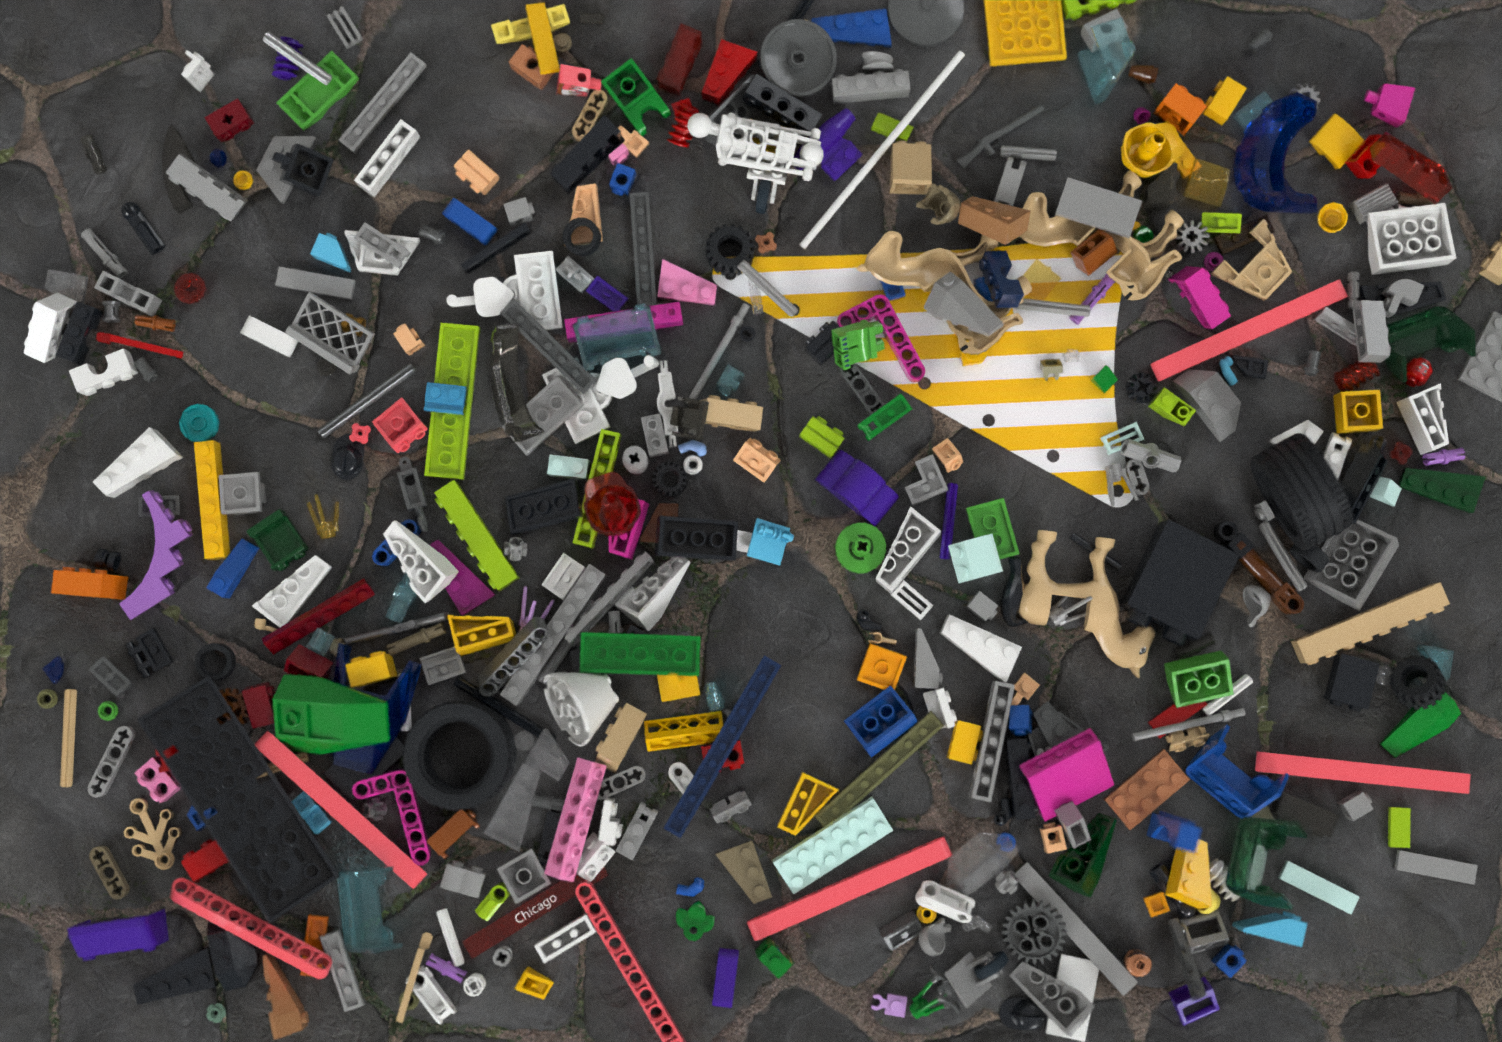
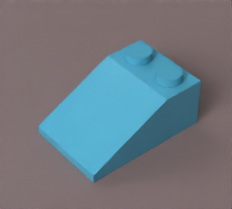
M1283 911V914L1272 913L1233 922L1232 926L1245 933L1302 947L1307 923L1301 921L1300 916Z

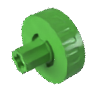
M864 522L853 523L839 534L835 544L836 557L839 563L850 572L857 574L871 572L884 560L886 554L885 538L878 528ZM865 543V550L858 551L859 544Z

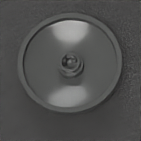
M889 0L888 18L893 30L905 42L918 47H933L949 40L958 30L964 14L963 0Z
M788 20L774 27L766 36L760 52V65L765 79L797 98L808 97L822 90L829 83L836 68L837 55L831 37L819 25L807 20Z

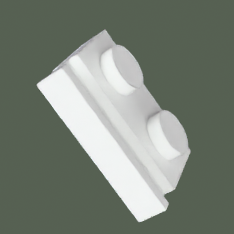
M563 553L542 583V586L562 600H565L586 568Z

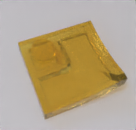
M1195 159L1183 196L1221 207L1229 180L1230 169Z

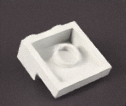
M610 797L604 800L598 840L603 841L604 845L614 846L617 838H620L622 834L623 824H619L620 819L612 818L617 814L618 803H615V798Z

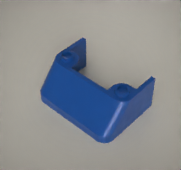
M1225 725L1206 741L1186 768V774L1234 815L1242 819H1248L1281 796L1289 775L1285 773L1275 781H1272L1265 775H1256L1250 778L1222 755L1227 747L1223 740L1230 726Z

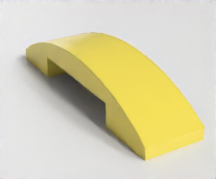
M565 4L546 9L551 32L570 23ZM528 18L513 22L506 20L491 25L497 44L518 42L532 38Z

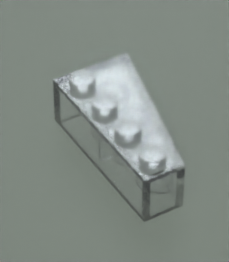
M524 760L522 761L490 819L484 834L518 852L520 851L541 769Z

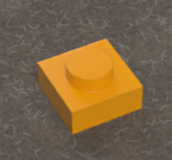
M1163 891L1143 897L1150 917L1170 911Z

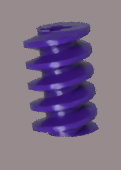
M280 37L283 42L302 55L298 51V49L304 48L302 44L289 37ZM277 51L279 56L275 58L277 63L273 66L275 71L272 72V75L289 81L291 78H297V75L292 71H298L299 68Z

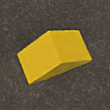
M528 966L514 989L544 1000L554 982Z

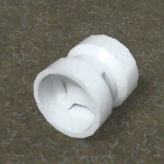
M480 973L471 974L464 982V991L467 995L473 997L478 996L486 987V979Z

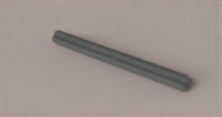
M408 363L318 429L320 436L323 438L328 437L416 372L414 366Z

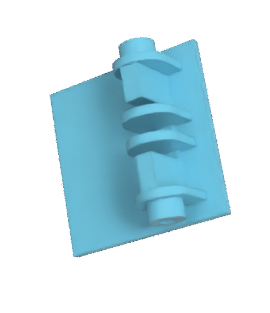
M757 518L747 556L780 566L786 543L792 542L794 535L791 534L788 527Z

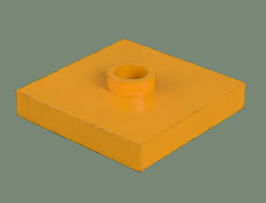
M869 643L856 679L883 690L891 685L895 690L907 656Z

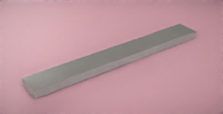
M1028 862L1015 872L1019 878V883L1038 904L1043 900L1044 907L1050 903L1051 911L1057 908L1056 916H1063L1060 922H1066V927L1063 929L1067 930V935L1123 996L1138 983Z

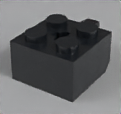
M294 144L290 153L286 152L285 155L275 152L272 158L273 161L281 164L280 169L283 170L279 181L313 196L321 195L334 159L300 144ZM308 166L307 170H309L310 173L305 174V170H303V167Z

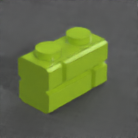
M812 416L799 437L831 459L845 439L842 436L843 432L836 427L833 429L826 425L828 422L822 417L818 416L815 418Z

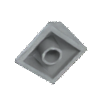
M532 849L497 868L515 904L551 884Z

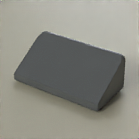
M911 910L882 927L879 931L890 950L893 951L918 936L919 932L924 928L914 911Z

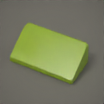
M878 112L871 130L888 137L900 121ZM907 125L896 138V141L907 142L913 126Z

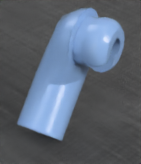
M689 440L678 445L681 454L692 450L702 457L707 453L705 444L696 440Z

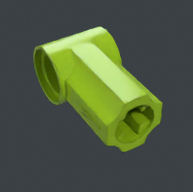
M504 882L496 884L475 909L477 915L487 922L510 896ZM497 888H501L504 890V897H500L497 895Z

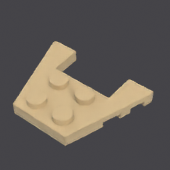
M1262 219L1250 231L1263 245V248L1239 273L1225 260L1211 272L1213 276L1263 301L1292 273L1282 251L1278 249L1275 243L1276 239L1270 233L1265 219Z

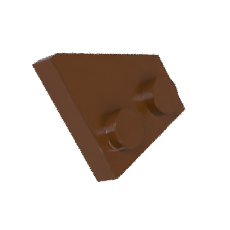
M659 503L640 538V542L655 543L657 517H678L679 504Z

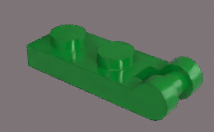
M899 394L859 423L857 427L860 431L863 430L866 434L865 438L870 441L910 412L912 407L904 396ZM872 422H873V423L875 424V426L877 427V428L874 429L873 431H872V429L869 427V424L872 423Z

